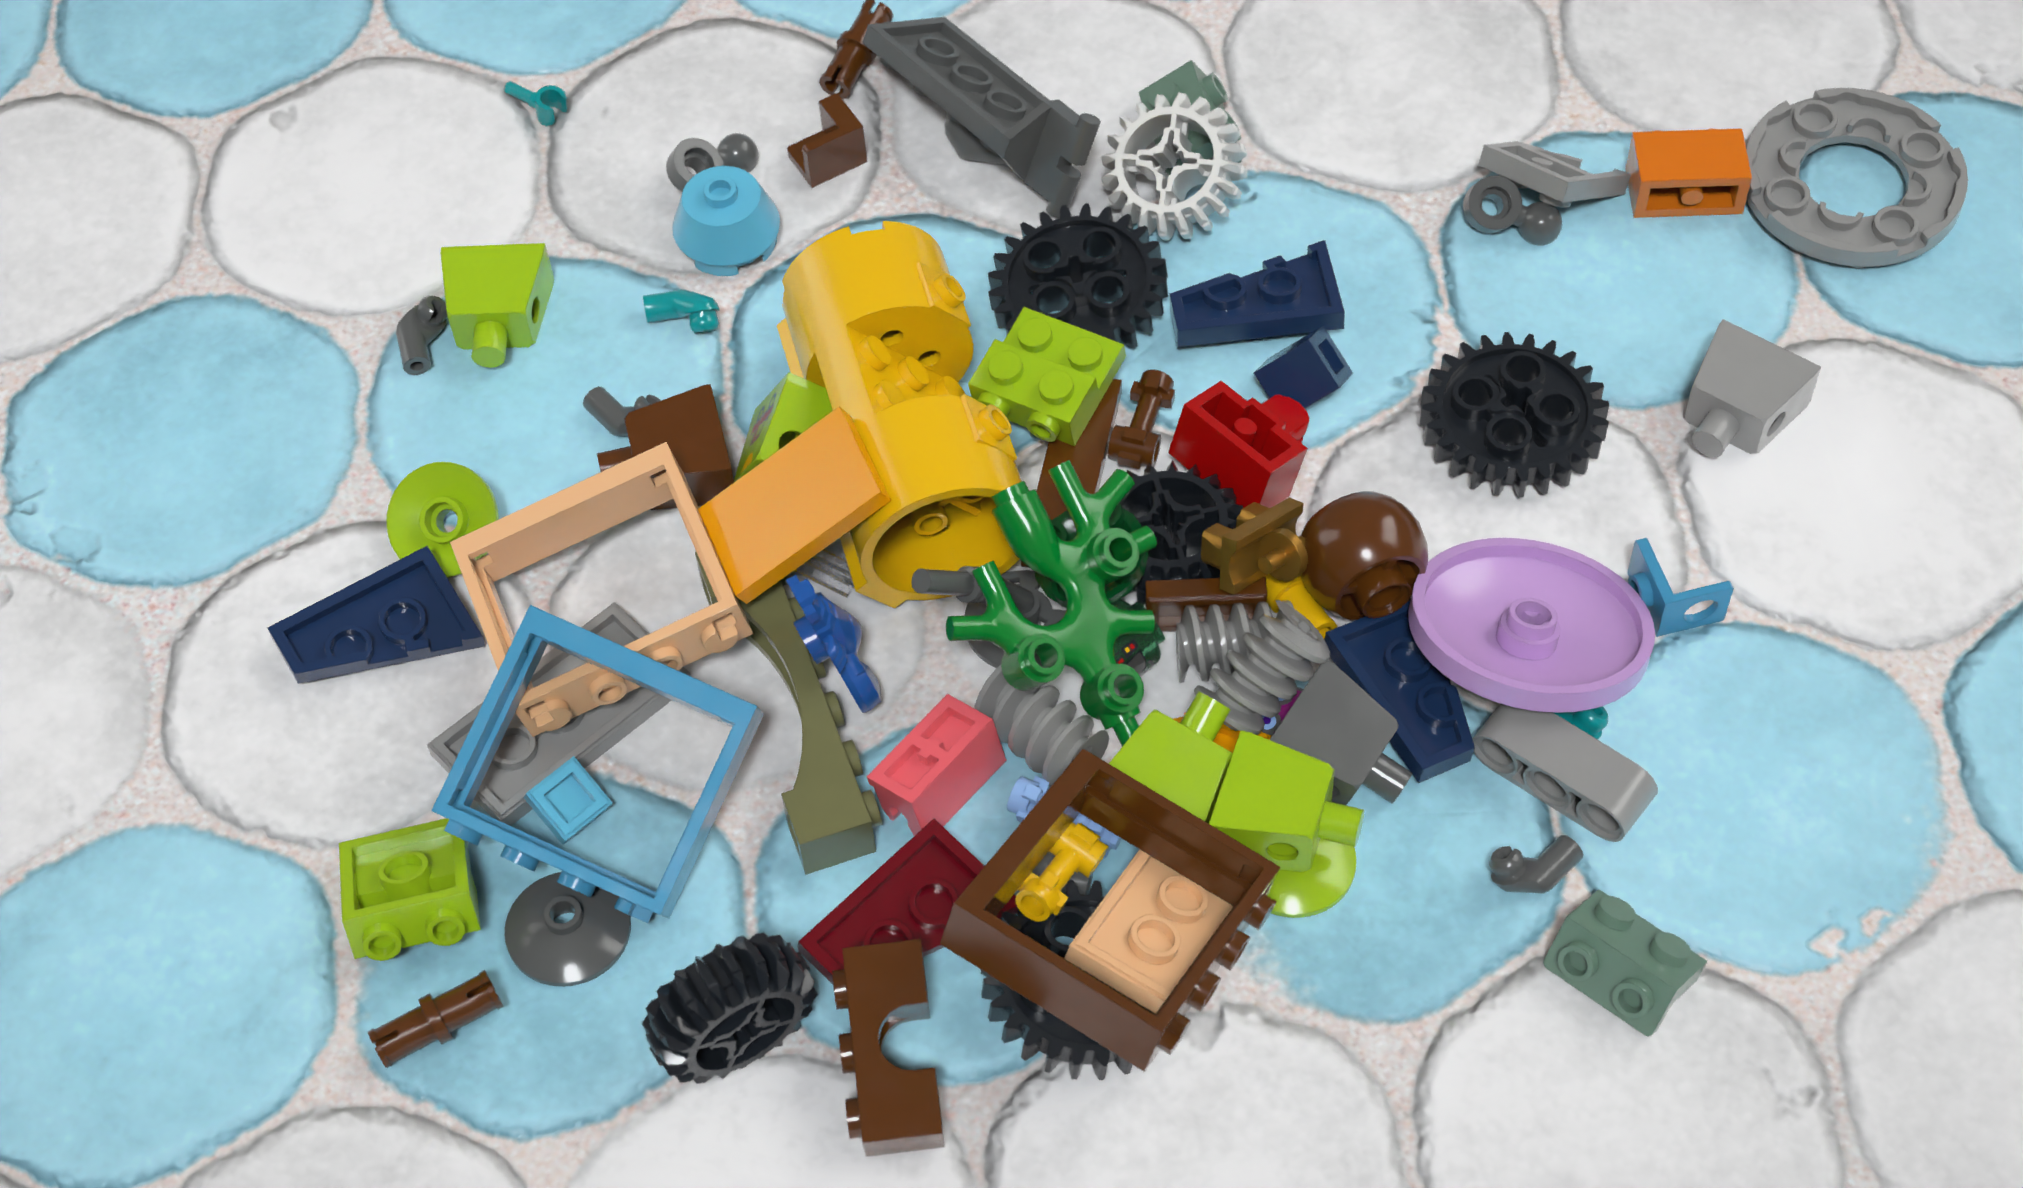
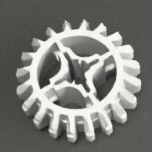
M1178 92L1173 105L1170 106L1164 95L1157 94L1155 109L1151 111L1143 103H1137L1136 112L1140 117L1134 122H1131L1127 117H1119V124L1125 130L1122 136L1116 134L1107 135L1108 144L1116 152L1101 156L1103 166L1111 170L1101 177L1102 185L1107 190L1113 191L1108 197L1109 204L1115 210L1122 209L1120 218L1129 214L1132 217V225L1138 222V227L1146 226L1149 236L1157 228L1158 235L1162 240L1170 241L1176 227L1184 239H1191L1193 224L1197 222L1205 231H1211L1213 226L1208 216L1216 211L1221 217H1229L1230 211L1223 203L1226 197L1241 199L1242 194L1232 181L1247 178V169L1237 163L1247 156V150L1244 145L1236 143L1241 135L1239 129L1235 124H1226L1228 116L1221 108L1210 111V104L1203 97H1199L1191 105L1188 96L1185 93ZM1189 130L1199 132L1210 138L1214 154L1213 160L1204 159L1200 153H1192V143L1188 140ZM1163 135L1161 141L1155 147L1146 149L1152 141ZM1177 159L1183 162L1182 166H1175ZM1166 168H1173L1171 175L1165 172ZM1136 174H1144L1148 180L1156 181V191L1160 194L1159 204L1150 203L1140 198L1136 187ZM1204 184L1196 194L1185 200L1187 192L1192 187Z

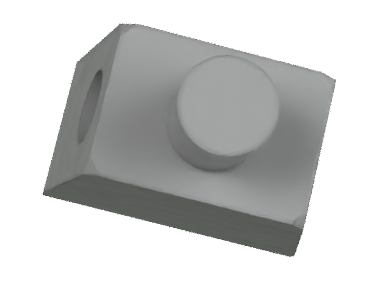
M1723 319L1718 325L1694 380L1684 416L1689 424L1697 427L1691 438L1694 447L1709 457L1721 456L1729 444L1749 454L1759 453L1810 404L1821 366Z

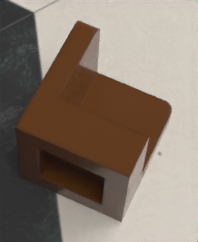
M838 93L819 101L822 131L800 140L787 148L789 159L811 188L867 163L863 125Z

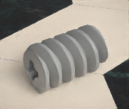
M1289 600L1282 601L1290 605L1292 608H1294L1292 602H1290ZM1265 601L1258 602L1252 619H1249L1243 604L1234 603L1227 621H1225L1217 604H1210L1204 622L1200 621L1193 605H1186L1180 623H1176L1179 682H1184L1189 665L1195 664L1202 681L1209 680L1210 671L1214 663H1219L1222 671L1231 675L1235 670L1226 656L1227 652L1234 650L1248 657L1251 651L1242 636L1246 632H1250L1262 639L1268 635L1259 621V617L1262 614L1273 618L1268 604ZM1280 609L1276 618H1274L1279 621L1284 617Z
M1280 600L1275 601L1284 616L1281 621L1265 614L1259 617L1260 623L1268 634L1264 639L1250 632H1246L1242 636L1251 651L1248 657L1234 650L1227 652L1226 656L1235 671L1231 675L1218 668H1213L1210 671V675L1219 689L1213 692L1200 685H1197L1194 689L1195 695L1199 691L1231 709L1224 724L1232 730H1243L1256 735L1260 734L1265 726L1262 716L1271 718L1277 716L1280 712L1281 704L1278 698L1292 699L1297 694L1295 680L1305 682L1313 677L1314 669L1310 661L1322 664L1330 658V650L1327 643L1315 626L1297 610Z
M1000 665L994 670L980 690L974 709L993 719L1000 742L1008 743V747L1015 756L1025 758L1027 765L1032 771L1043 773V778L1049 782L1050 786L1054 784L1082 749L1087 750L1100 759L1103 757L1109 742V735L1106 730H1100L1089 737L1094 726L1093 719L1089 715H1082L1072 722L1077 710L1076 704L1071 700H1065L1057 704L1060 693L1055 686L1048 685L1040 689V686L1030 691L1018 690L1006 681Z

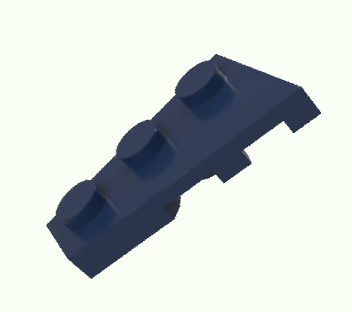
M1325 240L1308 245L1307 254L1285 261L1279 255L1263 261L1262 270L1243 277L1227 273L1169 294L1170 314L1178 347L1311 333L1321 326H1324L1327 331L1344 329L1345 311Z

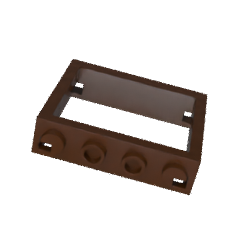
M1082 749L955 901L940 944L1145 1072L1160 1049L1169 1055L1174 1052L1191 1023V1020L1185 1017L1190 1007L1202 1012L1208 1004L1221 980V977L1215 974L1220 965L1228 970L1235 966L1250 940V936L1244 933L1247 927L1251 925L1260 930L1277 903V901L1267 895L1281 867L1087 750ZM1079 813L1234 906L1155 1015L996 917Z

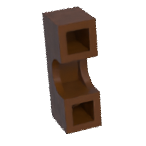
M921 939L842 948L844 969L832 970L836 1009H849L851 1033L839 1034L843 1074L855 1072L857 1097L845 1099L849 1138H862L866 1157L945 1147L936 1069H901L891 1064L882 1054L884 1041L896 1026L908 1021L930 1019Z

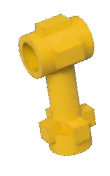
M1072 822L1049 850L1055 857L1042 874L1037 876L1031 872L1018 888L1019 893L1016 895V905L1020 912L1027 918L1038 922L1047 920L1052 913L1057 916L1068 900V897L1061 890L1073 874L1080 872L1089 878L1108 851L1109 846L1100 841L1101 836L1081 823L1076 825Z

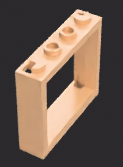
M667 442L450 542L498 670L510 648L514 635L493 582L671 499H674L718 602L626 644L624 647L679 671L682 667L709 654L726 651L733 647L737 641L753 634L739 599L734 595L702 521L698 505L684 473ZM666 469L665 473L651 478L652 475ZM486 552L489 554L478 560L475 559V557ZM586 663L534 688L530 680L515 713L532 737L545 731L559 729L566 725L570 719L600 705L615 703L622 699L626 693L641 686L593 664Z

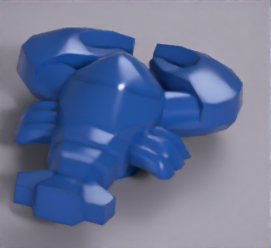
M797 575L786 579L805 616L794 621L793 624L815 663L818 665L830 658L861 712L870 711L881 702V691L878 680L871 669L861 662L857 656L862 640L861 624L853 615L828 600L821 592L815 593L808 579L800 582Z

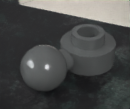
M739 133L724 137L717 149L706 140L688 138L681 141L669 155L666 162V172L671 183L683 192L687 182L695 176L685 166L691 167L696 174L716 166H733L751 172L758 162V148L750 137Z
M1485 177L1475 183L1464 197V215L1469 224L1482 233L1494 234L1514 225L1519 228V232L1524 240L1530 244L1542 246L1552 243L1562 230L1561 214L1553 205L1544 202H1536L1528 206L1522 205L1520 191L1512 181L1505 177ZM1484 198H1490L1497 204V214L1495 216L1484 212L1482 208Z

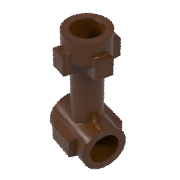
M1146 370L1142 373L1139 382H1133L1130 400L1137 401L1138 404L1129 427L1114 426L1108 446V458L1118 460V465L1140 469L1141 466L1147 467L1150 462L1153 467L1155 466L1161 446V434L1152 433L1160 407L1172 408L1175 399L1174 381L1168 374L1160 370Z

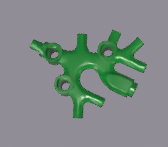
M1070 460L1051 468L1048 472L1076 527V536L1071 541H1064L1058 537L1036 489L1029 491L1025 481L1019 482L992 496L996 506L992 513L1015 555L1033 571L1058 583L1064 591L1067 606L1063 618L1057 623L1047 626L1037 625L1026 619L1017 608L993 560L971 571L986 600L985 612L982 615L948 616L946 620V635L949 641L983 640L993 642L1001 647L1005 652L1001 661L1003 676L1012 687L1018 690L1030 691L1056 679L1063 671L1065 665L1073 668L1084 680L1080 689L1082 707L1091 717L1100 720L1105 730L1113 727L1123 747L1139 727L1135 715L1141 713L1138 705L1143 698L1144 686L1136 670L1128 665L1116 663L1114 645L1120 636L1152 634L1155 628V618L1151 610H1123L1115 607L1106 596L1105 586L1130 573L1136 567L1139 555L1155 548L1157 541L1153 531L1148 526H1143L1130 533L1119 528H1110L1109 520L1112 513L1135 485L1133 478L1121 469H1116L1096 493L1090 494L1083 488ZM1034 652L1040 658L1042 667L1035 661ZM1114 684H1115L1116 687L1118 688V691H1119V695H1120V696H1118L1117 693L1115 692V690H1114Z

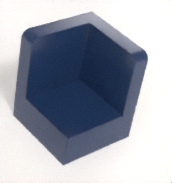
M1324 326L1271 356L1254 372L1269 398L1274 395H1283L1299 402L1304 408L1339 389L1353 374V371Z

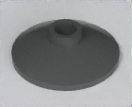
M558 872L532 883L517 897L508 912L504 936L509 955L522 973L542 984L565 987L589 982L605 973L617 962L624 952L630 937L631 918L630 915L614 908L619 896L596 886L592 897H588L558 883L557 880L561 873ZM575 913L573 918L566 923L554 922L562 914Z

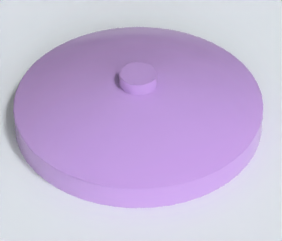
M1488 538L1462 543L1439 553L1428 562L1426 572L1418 574L1414 583L1408 611L1411 634L1417 646L1429 662L1442 674L1461 687L1481 697L1507 706L1531 711L1577 712L1601 707L1620 699L1634 689L1642 680L1655 643L1654 622L1650 611L1629 583L1611 569L1592 558L1565 547L1536 540Z

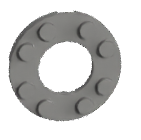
M1821 89L1814 91L1813 98L1799 101L1792 105L1787 100L1770 110L1753 129L1746 147L1752 175L1747 202L1763 226L1797 253H1804L1822 261L1846 265L1854 269L1885 266L1922 255L1935 247L1949 234L1959 217L1968 188L1967 166L1960 148L1953 149L1948 141L1939 133L1941 124L1911 103L1888 94L1866 89ZM1843 142L1866 145L1885 153L1900 167L1907 182L1906 194L1899 205L1884 207L1876 215L1863 217L1864 213L1858 212L1856 216L1840 215L1827 209L1825 202L1820 201L1819 205L1810 197L1809 187L1799 178L1800 165L1808 154L1825 145Z

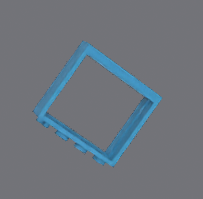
M530 605L431 811L449 819L444 831L478 846L482 836L485 835L505 844L500 856L535 872L539 861H542L562 870L557 882L579 893L592 897L597 886L619 896L614 908L646 923L649 922L653 912L669 919L764 713L754 704ZM547 645L732 727L656 892L470 808Z

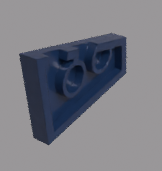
M428 546L267 627L273 642L298 684L485 647L482 634Z
M1410 598L1402 608L1392 614L1380 618L1362 617L1326 632L1324 640L1330 650V658L1335 665L1397 720L1399 727L1389 742L1408 769L1413 773L1417 782L1421 783L1470 762L1475 746L1457 687L1451 685L1450 679L1429 662L1411 634L1408 619Z

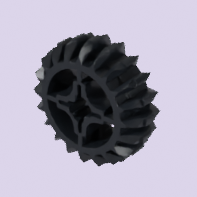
M1173 460L1166 471H1157L1150 462L1144 470L1143 476H1138L1127 470L1126 473L1133 478L1135 485L1122 499L1120 504L1123 509L1134 514L1142 527L1148 526L1153 531L1157 541L1156 547L1149 550L1144 575L1130 592H1136V599L1141 608L1145 605V581L1220 578V569L1201 560L1202 534L1204 530L1216 523L1230 529L1236 528L1237 517L1243 509V505L1236 504L1237 497L1234 494L1233 488L1221 489V482L1218 479L1217 473L1201 479L1200 471L1196 464L1187 472H1180Z
M763 932L755 934L749 940L744 936H738L731 944L724 947L716 944L712 952L703 957L695 956L694 962L687 968L676 970L674 972L675 978L670 983L661 985L657 990L658 998L650 1001L645 1008L647 1016L642 1025L646 1032V1040L651 1046L649 1048L657 1063L660 1066H664L669 1076H675L680 1083L692 1080L696 1084L705 1083L716 1075L724 1079L729 1072L746 1067L751 1062L764 1057L774 1047L783 1046V1039L788 1034L799 1030L801 1027L800 1020L810 1014L813 1009L811 1003L817 996L813 986L815 981L809 973L810 967L801 953H796L791 943L785 942L781 935L768 937Z

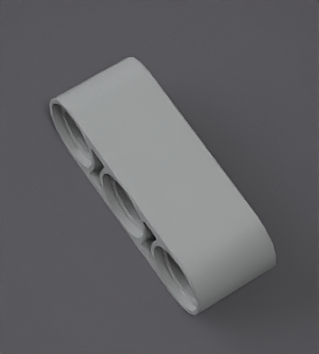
M1500 704L1472 738L1475 746L1474 753L1485 766L1596 836L1607 841H1621L1658 794V786L1655 780L1645 769L1553 712L1531 711Z

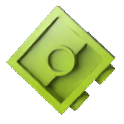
M1024 307L1005 340L1002 342L994 339L970 379L968 386L971 397L987 406L990 404L996 406L1005 414L1009 421L1026 427L1034 436L1044 441L1053 442L1057 439L1075 446L1125 360V347L1122 343Z
M448 818L339 843L342 923L354 959L368 956L373 960L385 961L394 958L401 948L432 942L439 946H449L459 942L464 934L481 930L477 890L471 873L468 841L444 831L449 821Z

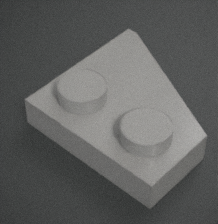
M1518 141L1485 144L1478 164L1497 173L1498 176L1509 179L1517 188H1530L1539 192V199L1542 202L1557 207H1570L1573 201L1625 195L1631 175L1618 169H1614L1612 172L1591 174L1580 169L1582 159L1550 152Z

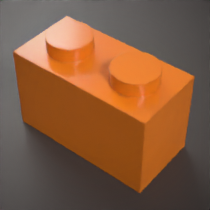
M1742 128L1678 131L1656 130L1632 133L1625 170L1631 174L1628 188L1633 218L1743 214L1752 175Z

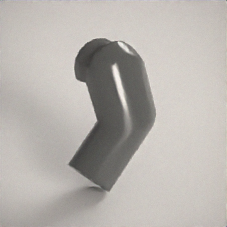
M437 296L422 298L420 303L408 311L397 325L396 336L403 369L407 374L420 375L428 371L431 366L427 346L443 330L447 317L446 303Z
M1565 835L1559 836L1538 858L1523 857L1520 850H1512L1510 846L1498 848L1490 856L1491 878L1498 887L1506 892L1544 894L1549 892L1583 859V851L1573 839Z

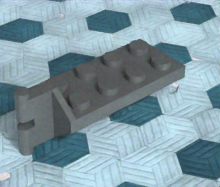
M946 17L868 25L863 44L880 57V61L884 66L900 73L913 84V89L917 93L929 97L946 111V115L950 120L966 127L980 139L983 147L997 153L1019 178L1049 201L1046 211L1050 215L1060 218L1061 206L1066 205L1068 209L1070 208L1081 178V173L1072 164L1077 166H1084L1086 164L1101 123L1099 118L1088 113H1082L1079 116L1061 100H1049Z

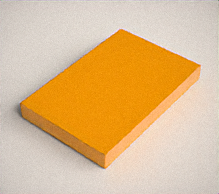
M839 406L698 508V511L734 595L748 604L888 504L891 499L851 416Z

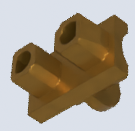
M1290 497L1271 508L1253 502L1241 510L1237 517L1235 529H1230L1216 523L1204 530L1202 534L1201 560L1220 569L1219 589L1234 595L1268 574L1286 582L1302 575L1307 568L1308 555L1305 548V538L1296 535V523L1299 516L1303 513L1304 503Z

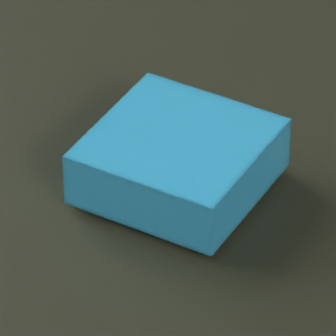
M574 756L529 790L524 796L527 803L562 845L608 810L613 804Z

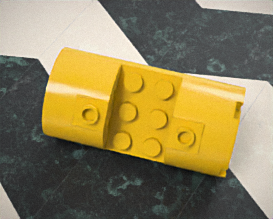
M882 221V229L851 234L850 228L847 226L823 236L805 248L787 269L782 280L785 289L782 307L786 318L776 326L790 373L825 387L832 410L840 406L851 416L891 499L888 504L840 537L855 591L895 609L906 600H934L951 597V595L921 594L914 591L911 580L914 572L918 569L957 571L964 566L980 567L994 560L1002 575L1020 559L1008 545L992 513V510L996 508L992 496L1022 482L1015 463L1017 456L1009 436L1012 432L1009 420L996 406L991 404L987 406L966 395L958 383L969 368L973 356V340L969 330L971 323L963 303L966 299L963 288L950 275L943 252L936 240L924 230L901 222Z

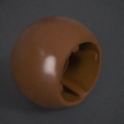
M1374 491L1351 493L1330 502L1309 519L1300 535L1305 538V548L1308 555L1307 568L1300 575L1305 588L1318 604L1333 615L1350 620H1357L1365 616L1380 618L1402 608L1412 595L1418 574H1424L1428 566V544L1417 518L1406 506L1393 497Z

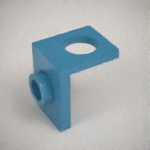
M1648 538L1635 540L1627 571L1629 576L1628 583L1639 594L1650 611L1656 637L1720 622L1725 619L1734 590L1730 581L1673 594ZM1713 600V603L1701 612L1684 614L1691 606L1699 602Z

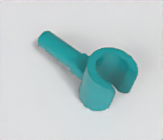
M508 81L505 84V93L528 103L529 106L536 109L537 120L543 126H551L555 123V114L551 107H556L562 112L567 111L566 93L558 86L548 85L540 88L537 92H532L512 81Z

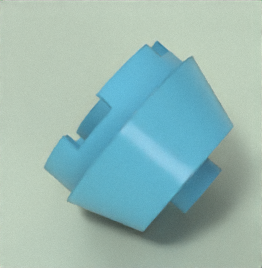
M716 166L697 173L687 182L675 213L672 232L679 249L694 260L695 267L698 270L716 276H734L739 274V266L752 263L760 256H762L763 262L768 259L777 242L780 215L775 203L749 172L733 166Z

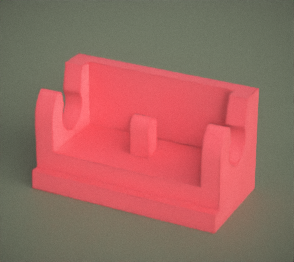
M947 694L869 773L867 779L869 784L874 787L886 815L894 821L902 813L908 821L911 832L915 836L933 818L944 827L1006 762V758L993 719Z

